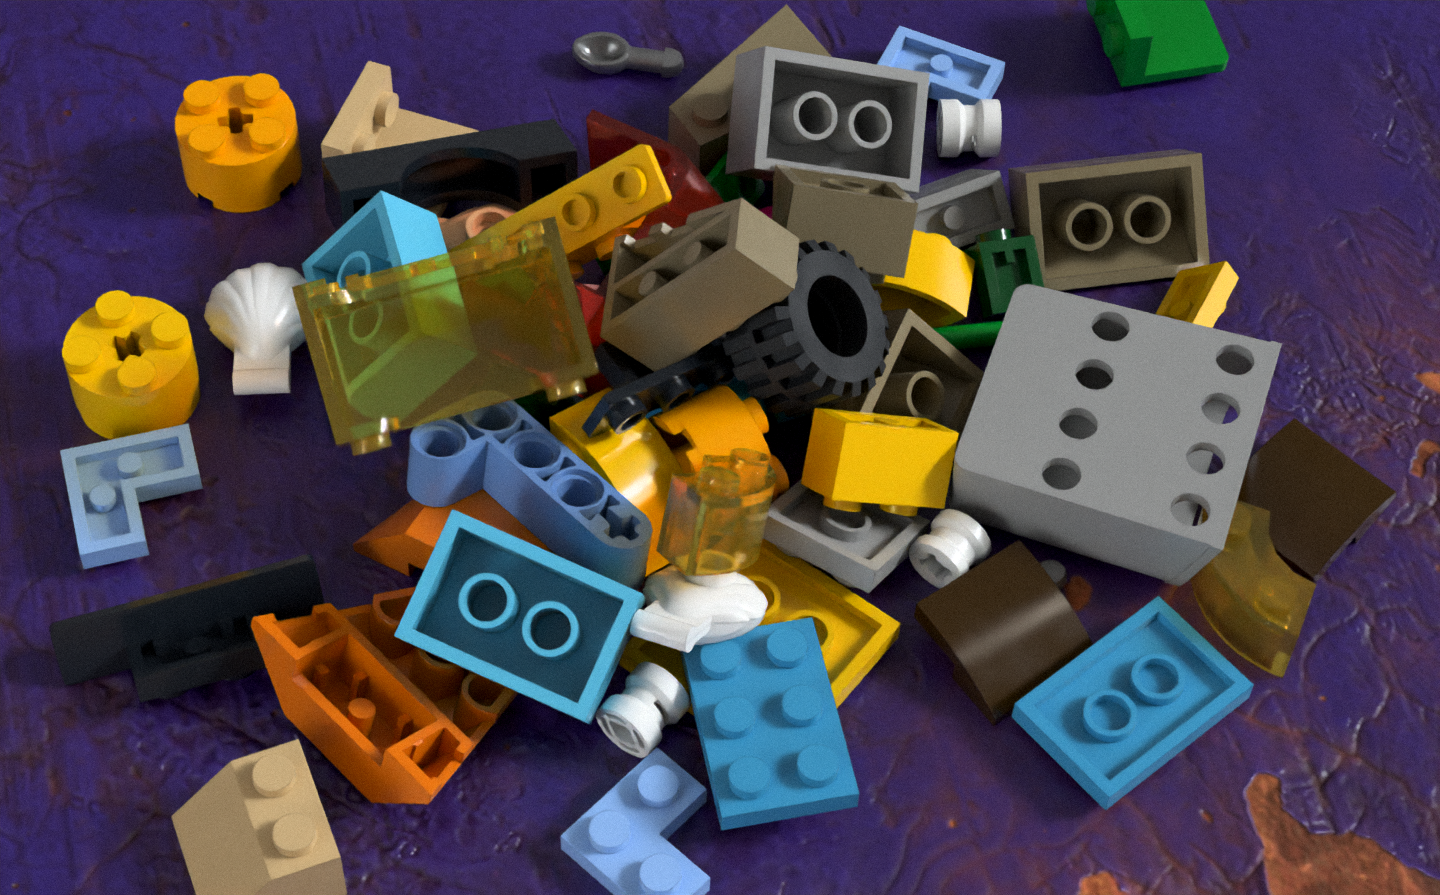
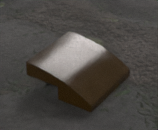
M1294 418L1249 459L1231 523L1315 585L1351 541L1357 543L1395 499L1397 492Z
M1017 540L916 603L914 618L955 664L953 680L993 726L1012 715L1014 704L1093 645L1089 635L1064 595L1020 540Z

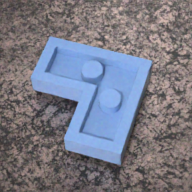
M900 25L877 65L930 73L927 100L928 98L937 101L939 99H958L963 105H975L980 99H992L1003 79L1005 62Z
M188 423L60 450L79 554L84 569L149 555L139 502L203 489Z
M656 747L560 836L561 849L613 895H705L710 890V877L669 843L667 839L706 803L707 789Z

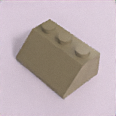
M1173 149L1008 168L1011 211L1015 228H1013L1016 237L1034 235L1045 288L1062 291L1176 277L1181 270L1210 264L1202 153L1184 149Z

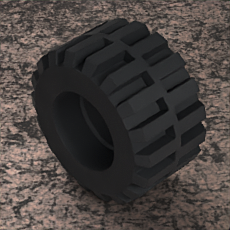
M814 239L799 243L798 277L795 290L781 302L773 303L745 320L736 330L726 332V341L722 342L726 356L730 355L735 365L732 370L738 381L744 380L748 385L747 393L757 401L764 399L766 409L775 414L784 411L786 417L807 415L813 413L815 408L824 409L860 396L876 385L875 378L881 377L886 368L883 357L889 355L890 342L885 336V330H888L889 326L887 316L882 313L880 303H882L878 290L872 288L869 282L871 277L866 270L855 265L854 257L846 250L838 252L835 244L827 241L817 243Z

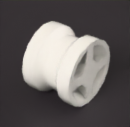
M945 509L940 511L932 521L931 533L919 536L911 545L909 559L916 571L925 580L941 589L968 572L970 566L981 564L992 550L991 541L981 525L969 515L959 510Z

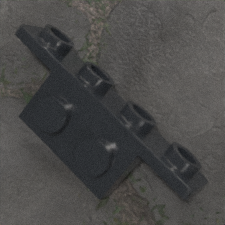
M717 338L702 347L695 355L654 372L608 341L600 343L591 359L614 390L609 391L601 398L581 428L589 439L613 429L615 434H621L637 425L651 411L661 408L664 413H667L689 400L696 391L705 387L711 389L718 384L726 386L736 378L732 370L735 366L730 355L726 356L723 343Z
M305 554L50 624L49 632L62 678L66 685H74L132 669L141 703L155 698H176L185 694L191 688L224 679L231 681L244 679L252 675L256 670L266 668L251 628L252 618L272 613L277 621L311 615L314 605L325 604L314 558L310 554Z

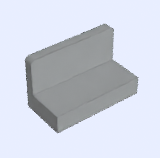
M965 170L919 187V193L908 194L918 203L914 230L924 233L941 234L947 237L952 245L957 248L974 243V236L998 229L1015 228L1001 174L998 170Z

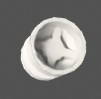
M939 99L936 120L938 157H958L963 151H974L979 157L999 156L1002 119L1001 105L998 99H980L975 105H963L958 99Z
M646 661L639 663L627 676L625 681L626 689L621 694L611 695L596 713L597 722L608 738L623 751L640 758L648 756L662 739L661 730L666 725L676 724L691 706L690 697L682 684L664 668Z

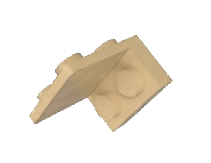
M368 61L321 143L322 158L478 132V130L398 108L399 97L397 93H393L390 66ZM448 203L439 204L426 210L435 213L438 218H441Z

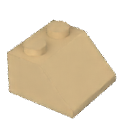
M299 739L230 761L171 816L196 895H347L341 857Z

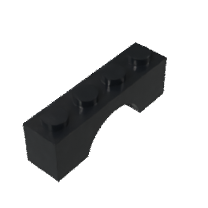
M555 119L321 158L326 213L336 231L380 190L423 209L448 202L476 200L501 204L518 212L578 179L577 149Z

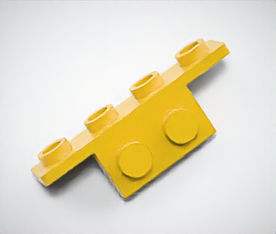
M645 144L635 146L448 251L449 259L466 303L470 293L482 285L496 282L516 272L521 274L527 281H548L550 285L567 284L578 279L585 273L582 265L599 257L600 261L612 259L615 237L628 234L634 238L649 230L651 226L646 215L669 203L672 195L651 146Z

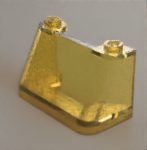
M555 216L522 225L521 232L505 237L507 243L503 244L501 235L488 238L486 243L360 277L358 273L345 277V287L340 288L338 282L326 284L325 278L292 287L297 313L336 447L350 445L353 456H359L393 446L390 434L543 391H546L548 402L561 400L587 391L584 379L597 375L599 369Z

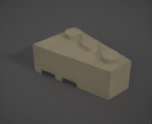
M787 4L669 106L668 155L689 181H703L728 150L736 55L763 46L832 57Z
M742 198L691 213L686 220L687 225L673 229L664 222L653 225L648 233L649 237L635 240L628 234L615 237L600 337L654 372L693 356L705 345L728 331L736 330L745 320L769 305L781 302L795 290L798 277L797 262L800 239Z

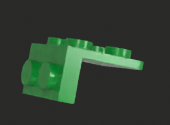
M1086 0L1088 12L1095 21L1105 54L1110 58L1121 87L1224 71L1227 67L1228 53L1204 0Z

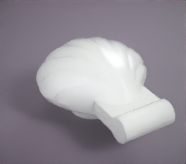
M257 263L250 268L237 269L212 289L204 314V318L210 326L209 330L226 347L234 352L232 375L234 395L291 393V352L299 347L317 328L309 284L295 269L278 267L272 263Z
M695 549L684 554L682 564L671 565L647 578L645 588L643 589L647 608L637 610L631 622L630 632L632 636L689 653L694 645L719 643L752 631L763 620L768 601L752 580L736 572L737 561L733 556L718 550Z

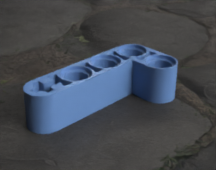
M481 393L420 422L413 428L410 434L406 484L407 491L414 500L431 507H445L484 489L557 556L636 591L642 586L645 579L653 531L650 520L515 401L496 393Z

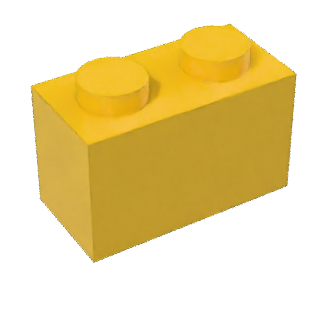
M815 408L801 484L823 495V505L841 511L860 512L863 503L879 504V509L903 516H916L918 507L944 509L959 433L927 418Z

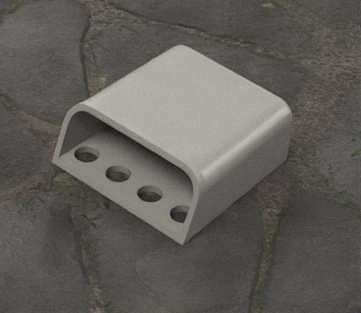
M1021 285L1013 292L955 452L949 498L950 508L969 515L980 524L1164 580L1165 583L1180 587L1206 566L1224 548L1282 343L1268 342L1036 285ZM1231 405L1236 410L1238 417L1231 423L1222 424L1226 412ZM1214 453L1221 459L1223 468L1217 473L1207 474ZM1198 504H1200L1206 510L1208 519L1201 525L1192 526Z

